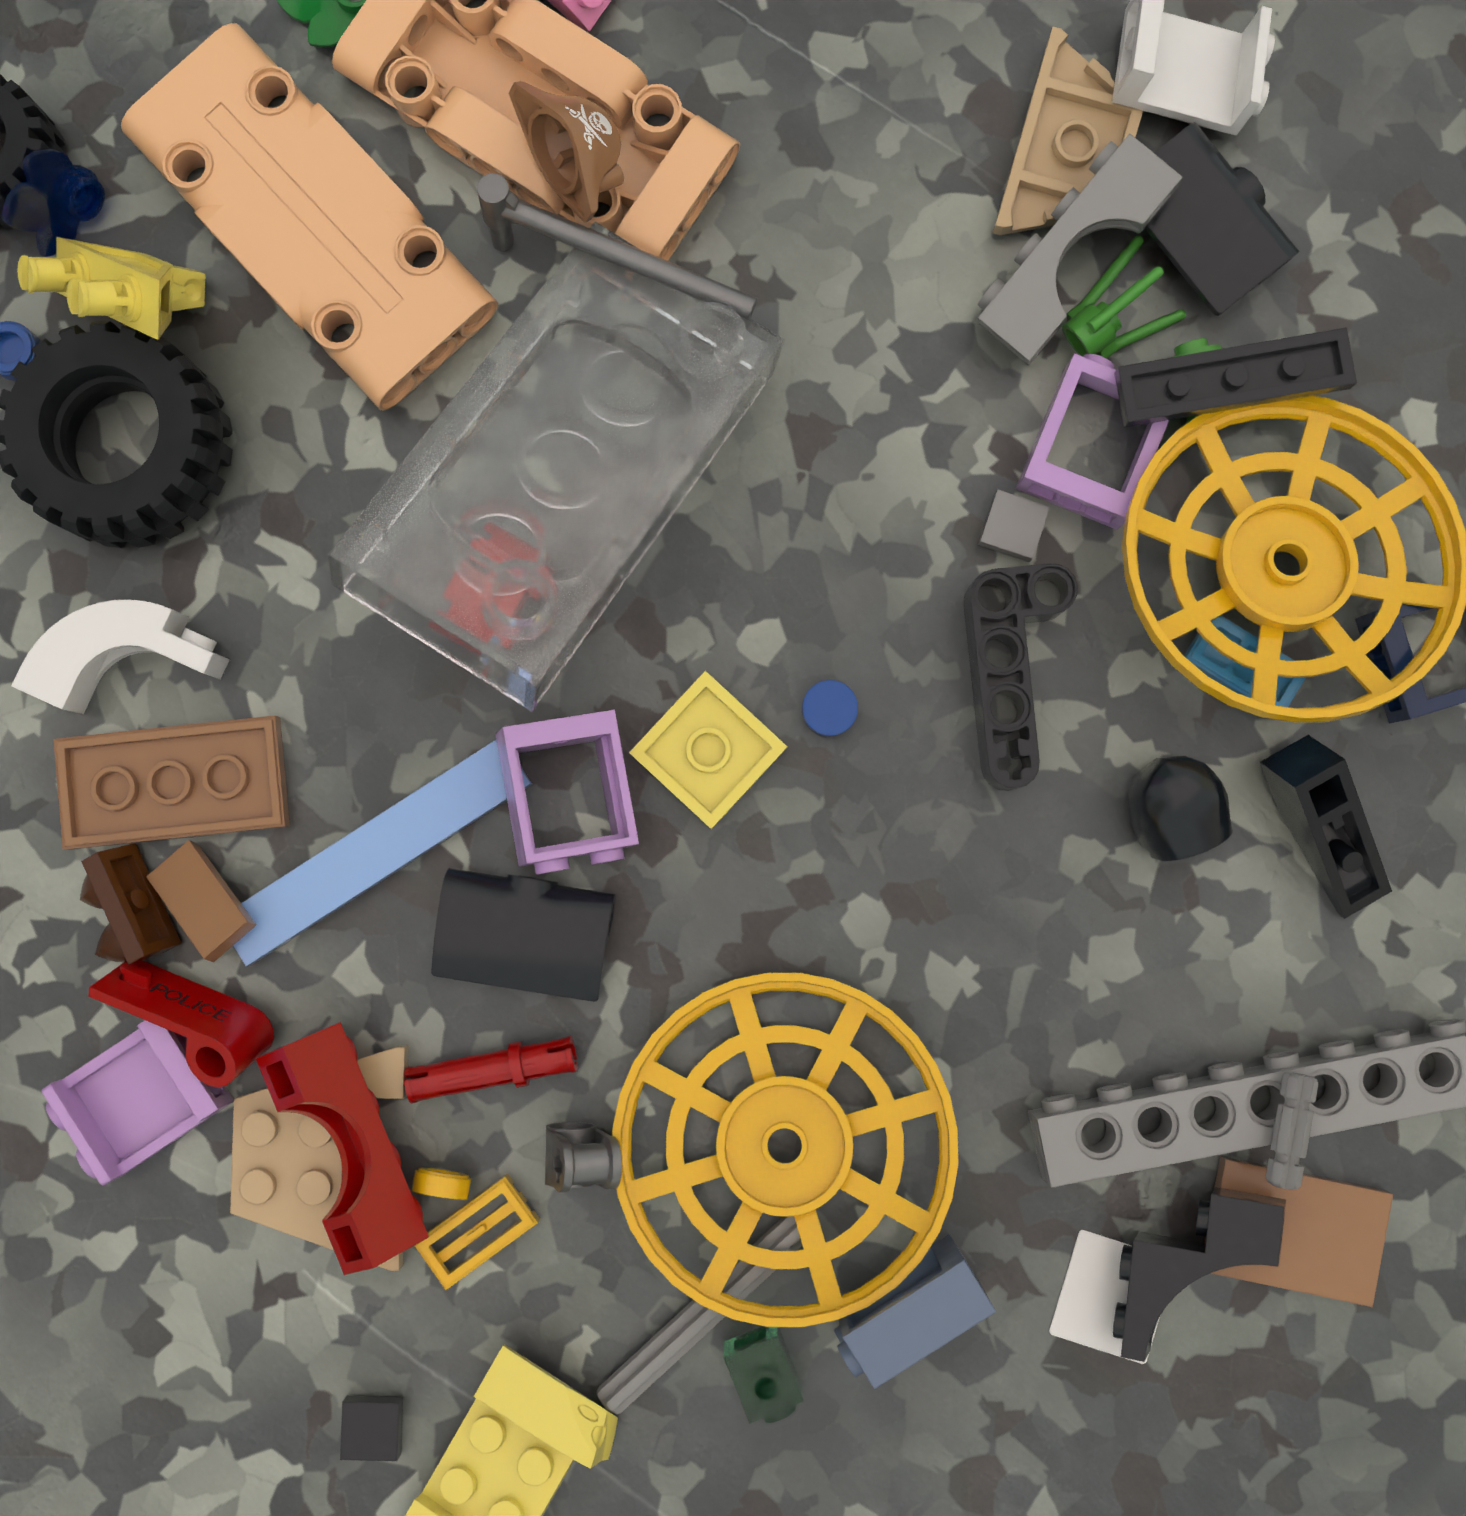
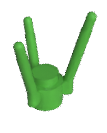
M1141 236L1133 238L1084 299L1066 313L1069 321L1062 326L1063 333L1069 344L1082 357L1084 354H1097L1107 359L1117 350L1168 328L1170 325L1182 321L1186 317V311L1180 309L1116 337V332L1122 328L1117 314L1162 277L1164 270L1159 266L1152 269L1142 279H1139L1109 305L1105 302H1100L1094 306L1141 247L1144 241Z

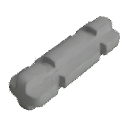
M1288 1072L1282 1078L1280 1095L1284 1096L1285 1100L1284 1104H1278L1270 1149L1275 1151V1158H1269L1266 1172L1267 1182L1279 1188L1298 1190L1302 1185L1304 1167L1300 1166L1299 1162L1300 1158H1306L1314 1114V1111L1309 1110V1104L1316 1102L1318 1081L1312 1076Z

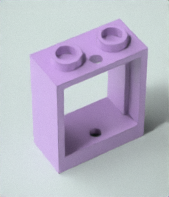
M1074 353L1062 372L1015 489L1117 530L1125 523V515L1134 488L1156 453L1169 420L1147 424L1121 491L1046 462L1077 383L1119 400L1114 364L1099 355L1084 354L1082 357Z
M615 710L502 727L495 734L519 867L534 864L535 873L538 875L570 869L568 858L590 855L591 865L625 859L623 848L639 844ZM595 741L612 835L535 848L519 753Z

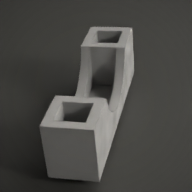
M1130 133L1119 147L1112 141L1105 146L1089 167V170L1095 176L1081 193L1073 187L1063 197L1051 214L1057 222L1044 238L1035 233L1014 259L1020 265L1017 271L1007 283L998 278L977 304L984 310L978 317L979 324L1027 365L1033 362L1066 322L1067 315L1057 293L1056 274L1067 251L1078 240L1098 230L1118 228L1141 233L1176 191L1183 178Z

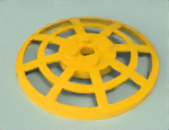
M1307 396L1198 415L1179 428L1154 454L1134 488L1125 515L1122 540L1124 575L1134 610L1149 638L1168 662L1197 688L1228 706L1259 717L1294 723L1330 722L1361 715L1388 703L1422 679L1446 652L1462 620L1466 605V530L1456 502L1438 471L1420 450L1393 427L1359 408L1330 398ZM1258 419L1306 421L1297 454L1290 452H1264L1231 461L1217 431L1230 425ZM1329 428L1344 432L1373 448L1394 465L1406 481L1377 498L1368 487L1352 474L1332 463L1321 460ZM1197 443L1211 474L1205 477L1188 495L1176 516L1175 522L1146 511L1145 507L1149 495L1163 472L1183 451ZM1284 471L1292 473L1286 496L1270 497L1256 503L1241 480L1244 476L1261 472ZM1315 479L1323 481L1339 490L1354 502L1360 510L1340 521L1328 509L1310 501ZM1218 490L1222 492L1236 516L1222 538L1191 529L1193 520L1200 508ZM1421 499L1430 515L1439 540L1443 566L1442 586L1406 581L1407 568L1404 547L1397 527L1391 517ZM1371 529L1375 530L1384 553L1386 578L1358 573V554L1353 540ZM1139 533L1169 545L1170 579L1182 610L1160 621H1157L1147 603L1140 581L1137 554ZM1186 551L1216 561L1217 576L1222 589L1198 602L1193 595L1187 576ZM1287 552L1293 555L1300 565L1299 575L1289 576L1281 573L1275 566L1274 553ZM1350 595L1382 601L1371 625L1355 641L1350 638L1332 616L1345 604ZM1402 604L1438 609L1434 625L1420 651L1400 673L1389 680L1366 654L1374 649L1389 632ZM1235 608L1245 618L1259 625L1256 653L1248 651L1231 641L1211 621ZM1309 628L1316 632L1332 652L1329 656L1312 660H1280L1283 633L1302 631ZM1196 629L1201 637L1222 655L1241 666L1254 670L1251 698L1238 694L1208 677L1183 656L1172 641ZM1345 667L1368 692L1354 700L1325 707L1291 708L1275 705L1278 676L1287 678L1314 677L1332 673Z
M763 973L734 979L703 992L676 1010L651 1035L634 1060L619 1095L612 1128V1136L617 1138L622 1156V1173L620 1184L616 1189L617 1196L629 1228L648 1259L673 1286L700 1305L733 1320L765 1327H806L836 1321L869 1307L895 1289L918 1266L940 1233L953 1199L958 1170V1129L951 1097L936 1062L919 1037L892 1010L867 993L834 979L804 973ZM769 991H800L829 997L845 1004L830 1035L820 1030L796 1025H773L761 1028L752 995ZM730 1002L739 1035L726 1040L710 1051L692 1069L687 1078L657 1063L665 1048L689 1024L711 1009ZM865 1015L880 1024L904 1048L919 1070L927 1088L926 1091L894 1100L889 1087L877 1069L859 1051L850 1046ZM798 1043L816 1047L822 1051L806 1080L790 1076L776 1077L766 1044ZM745 1051L754 1084L740 1092L732 1102L702 1087L720 1065ZM841 1061L850 1066L862 1078L875 1097L876 1106L845 1115L839 1103L826 1091ZM646 1082L675 1098L666 1131V1161L668 1169L635 1179L631 1161L632 1127L638 1099ZM692 1107L720 1123L716 1138L717 1154L685 1164L683 1155L684 1131L687 1116ZM935 1113L939 1136V1165L934 1193L926 1211L896 1194L904 1162V1133L901 1122ZM885 1127L887 1157L883 1178L879 1185L852 1170L850 1166L853 1157V1137ZM783 1128L797 1133L802 1143L799 1156L788 1163L775 1160L768 1150V1141L772 1133ZM724 1177L732 1192L743 1201L727 1231L721 1228L706 1213L695 1196L692 1186ZM839 1189L869 1205L865 1213L849 1229L836 1238L825 1242L816 1209L828 1202ZM675 1192L680 1206L691 1223L709 1242L718 1247L702 1280L688 1271L663 1245L648 1221L641 1202ZM762 1213L782 1217L794 1216L803 1249L775 1251L756 1247L747 1242ZM884 1215L916 1232L907 1247L883 1272L860 1288L841 1295L831 1260L842 1256L861 1243L878 1226ZM738 1259L751 1265L770 1269H801L809 1267L819 1302L803 1306H769L738 1299L722 1292Z

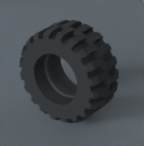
M93 321L90 324V332H85L76 324L60 330L61 340L54 344L46 338L32 348L36 356L28 365L19 361L10 375L17 379L11 392L3 389L0 395V408L5 410L4 420H0V443L6 445V450L0 451V465L4 473L15 478L11 482V488L22 501L32 505L33 512L46 521L91 542L94 540L107 547L123 548L126 542L138 548L155 545V534L160 533L171 539L184 532V526L181 522L188 516L199 521L209 510L202 502L210 492L219 496L226 482L218 476L220 466H231L233 452L223 442V438L230 437L233 434L230 418L220 410L224 405V401L217 388L207 380V375L163 337L157 340L125 324L119 329L111 321ZM131 391L147 393L154 399L159 417L158 436L150 456L134 473L121 480L107 484H92L85 480L77 463L76 439L80 426L87 414L98 403L112 395Z

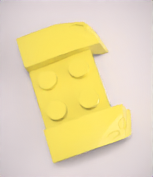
M503 1345L473 1396L476 1398L423 1492L414 1499L405 1516H543L574 1460L590 1469L601 1461L609 1460L618 1417L510 1347Z

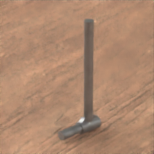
M486 174L478 181L477 193L483 220L490 229L493 246L498 250L505 251L512 247L514 238L511 224H519L747 320H750L758 298L520 200L509 190L506 179L499 174Z

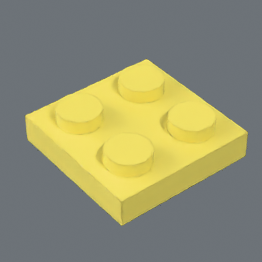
M704 671L629 753L709 828L713 829L788 746L710 674Z

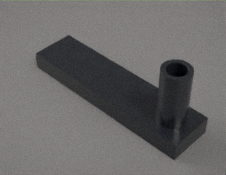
M1347 327L1119 366L1114 372L1124 428L1348 390L1357 384Z

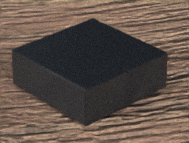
M346 1396L342 1401L340 1460L398 1461L401 1456L403 1397Z

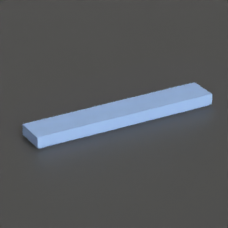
M497 740L491 742L242 902L241 904L256 923L252 930L233 945L245 966L253 965L505 803L507 797ZM521 767L524 787L526 789L533 784Z

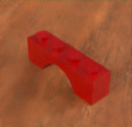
M341 1022L256 1058L277 1112L297 1113L310 1117L327 1130L338 1148L342 1162L341 1188L337 1200L323 1218L322 1223L343 1274L347 1275L373 1269L427 1239L429 1235L423 1223L421 1205L410 1192L401 1170L399 1152L394 1144L389 1141L379 1116L378 1101L366 1085L357 1063L355 1045L346 1036Z

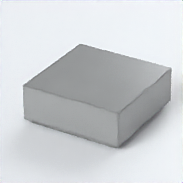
M997 490L994 494L978 545L1031 562L1034 558L1050 507Z

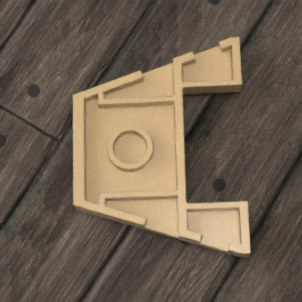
M399 1045L357 1059L366 1085L376 1098L404 1099L407 1096L404 1080L408 1078H405L404 1070L408 1067L409 1045ZM268 1088L235 1098L230 1213L333 1250L322 1223L323 1218L337 1200L342 1183V1162L333 1138L321 1124L310 1117L297 1113L277 1112ZM403 1252L378 1266L390 1271H399L403 1266Z

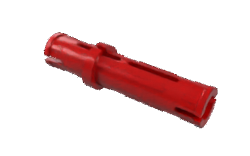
M572 1036L525 1046L522 1044V1041L509 1043L508 1049L428 1065L406 1067L404 1076L405 1078L410 1077V1079L404 1080L405 1092L409 1102L413 1104L422 1100L514 1083L515 1087L519 1088L528 1086L532 1079L569 1072L575 1073L578 1072L577 1061L574 1062V1060L578 1059L575 1043Z

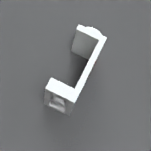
M1130 0L1124 14L1112 98L1113 103L1191 124L1196 122L1198 126L1235 136L1252 115L1258 116L1269 93V82L1264 81L1265 66L1271 57L1275 44V36L1269 34L1272 8L1261 6L1244 32L1238 33L1163 12L1165 0Z

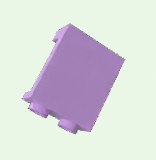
M146 1020L137 1025L138 1030L67 1077L52 1082L42 1089V1094L47 1100L46 1111L51 1121L59 1129L67 1131L78 1149L76 1157L81 1168L88 1176L96 1178L102 1186L122 1177L234 1102L233 1097L225 1086L219 1088L208 1086L198 1080L191 1072L186 1061L187 1037Z

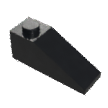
M1306 735L1262 760L1260 764L1276 806L1337 913L1345 919L1392 892L1346 760L1310 735Z

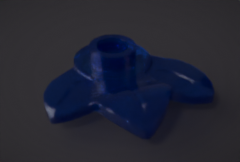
M39 149L31 152L23 159V169L27 182L17 184L7 195L3 206L2 219L14 229L37 232L38 251L41 256L49 257L56 254V237L74 240L80 221H89L99 214L104 205L105 191L97 176L91 170L81 165H73L68 156L60 151Z

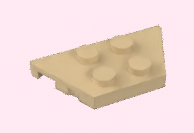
M1053 26L1048 38L992 232L993 234L1005 235L1054 226L1057 220L1051 216L1052 212L1073 187L1081 193L1095 176L1089 170V167L1105 146L1112 141L1119 147L1129 133L1136 138L1143 111L1112 102L1115 82L1111 78L1110 72L1095 58L1088 62L1066 42L1068 34L1061 28Z

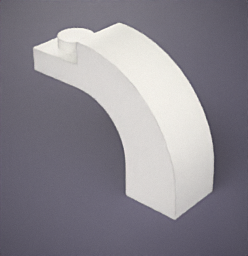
M130 599L111 600L81 608L50 627L28 652L11 686L62 710L84 714L102 676L112 665L127 656L143 652L159 653L218 679H221L230 659L213 652L217 644L216 641L185 628L190 617L146 601Z

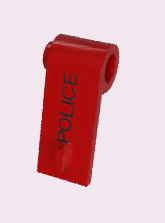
M142 960L131 964L127 962L122 963L89 987L88 997L187 1037V1064L198 1080L208 1086L217 1088L227 1086L256 1061V1058L265 1053L274 1041V1029L271 1022L258 1008Z

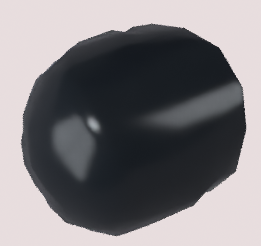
M1187 756L1156 758L1133 776L1128 793L1130 822L1139 844L1149 852L1152 858L1160 861H1176L1207 852L1230 838L1233 830L1228 794L1222 781L1204 762Z

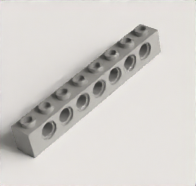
M1448 1019L1436 1021L1429 1024V1033L1410 1036L1409 1030L1405 1029L1384 1031L1374 1034L1375 1043L1357 1047L1354 1046L1352 1040L1328 1042L1318 1046L1320 1054L1300 1058L1297 1051L1272 1053L1263 1056L1264 1065L1244 1069L1242 1062L1220 1063L1208 1067V1076L1187 1079V1074L1183 1072L1159 1075L1152 1078L1153 1086L1132 1090L1129 1083L1107 1085L1097 1089L1098 1097L1076 1101L1074 1094H1062L1044 1098L1041 1100L1042 1108L1028 1110L1041 1178L1052 1188L1271 1145L1278 1104H1284L1285 1097L1280 1095L1282 1078L1288 1072L1305 1074L1312 1077L1322 1075L1325 1080L1326 1088L1323 1096L1315 1103L1309 1104V1110L1314 1111L1310 1137L1466 1107L1465 1020ZM1431 1053L1435 1059V1070L1428 1079L1423 1081L1419 1072L1420 1063L1426 1055ZM1377 1064L1380 1069V1081L1373 1090L1367 1092L1363 1084L1364 1073L1370 1066ZM1267 1085L1271 1093L1270 1103L1264 1111L1254 1113L1250 1104L1251 1096L1257 1088ZM1212 1096L1216 1104L1214 1116L1206 1123L1197 1124L1194 1117L1196 1104L1202 1098ZM1157 1107L1161 1114L1159 1127L1151 1134H1140L1138 1130L1139 1116L1146 1109ZM1102 1118L1106 1124L1104 1138L1095 1145H1084L1081 1138L1084 1125L1092 1119Z

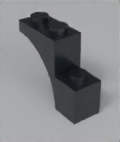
M1215 1187L1211 1193V1200H1200L1198 1208L1196 1235L1207 1237L1206 1244L1139 1232L1133 1240V1246L1124 1245L1121 1254L1119 1279L1129 1281L1127 1304L1117 1303L1113 1324V1337L1123 1339L1121 1357L1145 1362L1151 1349L1153 1334L1160 1315L1178 1293L1199 1278L1221 1269L1241 1265L1278 1267L1281 1255L1286 1199Z

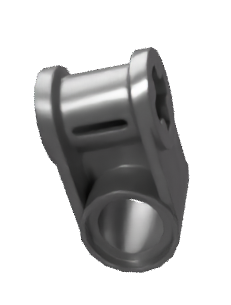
M560 1122L546 1125L545 1185L554 1187L557 1192H569L570 1188L588 1187L594 1184H598L605 1190L618 1188L622 1173V1156L619 1142L615 1136H610L597 1129V1126L592 1123Z

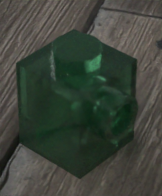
M761 1326L724 1341V1360L749 1424L760 1419H764L765 1423L777 1422L791 1415L796 1410L795 1405L804 1402L802 1384L779 1327Z

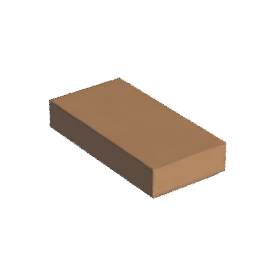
M190 840L185 842L146 876L205 960L214 963L256 926V923L201 847Z

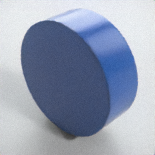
M13 321L0 322V376L8 380H17L10 375L19 361L28 365L36 356L32 348L40 342L39 338L32 331L20 323Z
M825 680L812 686L806 693L802 703V715L806 725L816 734L825 737H834L846 732L853 725L858 714V702L854 692L846 684L836 680Z

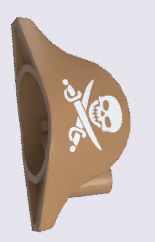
M514 82L508 94L539 169L557 195L584 223L588 222L597 212L599 193L620 186L624 182L623 171L616 163L620 155L621 141L615 123L608 113L588 99L579 96L555 95L526 82Z

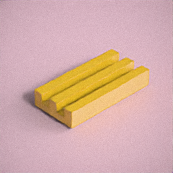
M508 1173L427 1232L429 1235L427 1239L414 1245L445 1290L449 1289L539 1222V1216L534 1210L531 1211L526 1203L527 1199L522 1192H518L514 1187V1181ZM500 1194L505 1196L507 1199L506 1203L439 1252H435L431 1246L433 1243ZM514 1211L520 1218L518 1222L451 1271L446 1268L444 1262Z

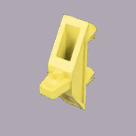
M56 237V258L22 255L18 261L17 273L22 290H27L28 293L57 292L67 297L71 314H78V317L108 316L159 340L171 323L173 311L204 307L205 273L195 269L174 266L145 253Z

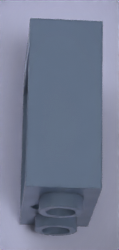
M949 1234L929 1248L918 1266L895 1289L869 1307L839 1319L840 1326L836 1327L834 1332L840 1342L837 1345L838 1350L852 1374L857 1377L864 1372L873 1388L876 1389L991 1316L996 1310Z

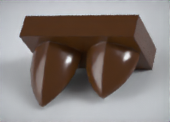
M136 843L96 852L81 861L87 875L82 884L80 901L92 907L103 909L109 921L98 941L95 952L96 956L109 961L131 964L167 952L182 944L161 897L146 877L150 873Z

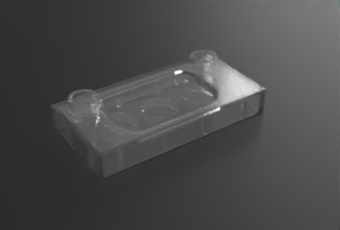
M594 222L590 227L592 230L635 247L597 222ZM574 247L330 551L328 557L332 585L532 712L773 375L785 339L751 318L747 320L740 317L738 313L726 305L704 302Z

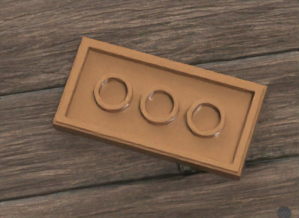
M278 716L54 739L63 850L290 827L281 720Z

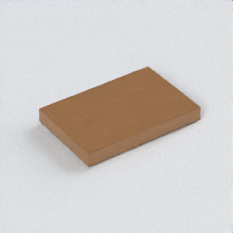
M1220 1156L1215 1187L1286 1199L1278 1267L1241 1265L1221 1269L1211 1274L1373 1307L1393 1199L1392 1193L1386 1190L1303 1173L1302 1185L1298 1190L1283 1189L1267 1182L1266 1165Z

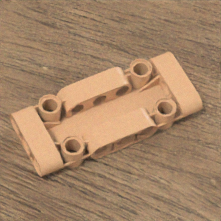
M366 0L336 45L332 59L333 68L395 108L399 117L406 124L413 127H424L427 135L439 147L481 175L496 173L503 176L508 183L509 190L520 200L669 261L737 157L740 148L738 140L699 115L696 116L683 108L678 94L672 88L663 84L647 85L648 80L645 74L635 63L538 0H487L482 6L477 8L466 7L472 0ZM514 82H526L555 95L579 96L599 105L611 117L620 135L621 150L616 163L623 171L624 182L620 186L599 193L598 202H603L611 207L605 215L593 217L584 223L548 184L531 153L508 94ZM415 86L426 87L420 96L415 98L404 97L410 88ZM655 114H663L671 119L663 126H652L645 122L650 116Z
M230 23L216 30L137 100L125 113L121 122L123 133L169 181L184 200L194 208L195 215L302 331L306 330L379 410H388L402 401L484 327L495 314L498 308L497 300L445 246L440 235L432 228L427 227L422 214L404 192L320 103L313 104L302 93L290 74L281 67H278L237 23ZM277 96H287L282 105L268 108L272 99ZM205 167L204 173L199 179L187 182V178L193 170ZM425 251L437 253L435 260L427 267L417 268L412 266L413 260L418 254ZM342 324L354 325L353 333L347 340L338 343L331 341L332 334L337 327Z

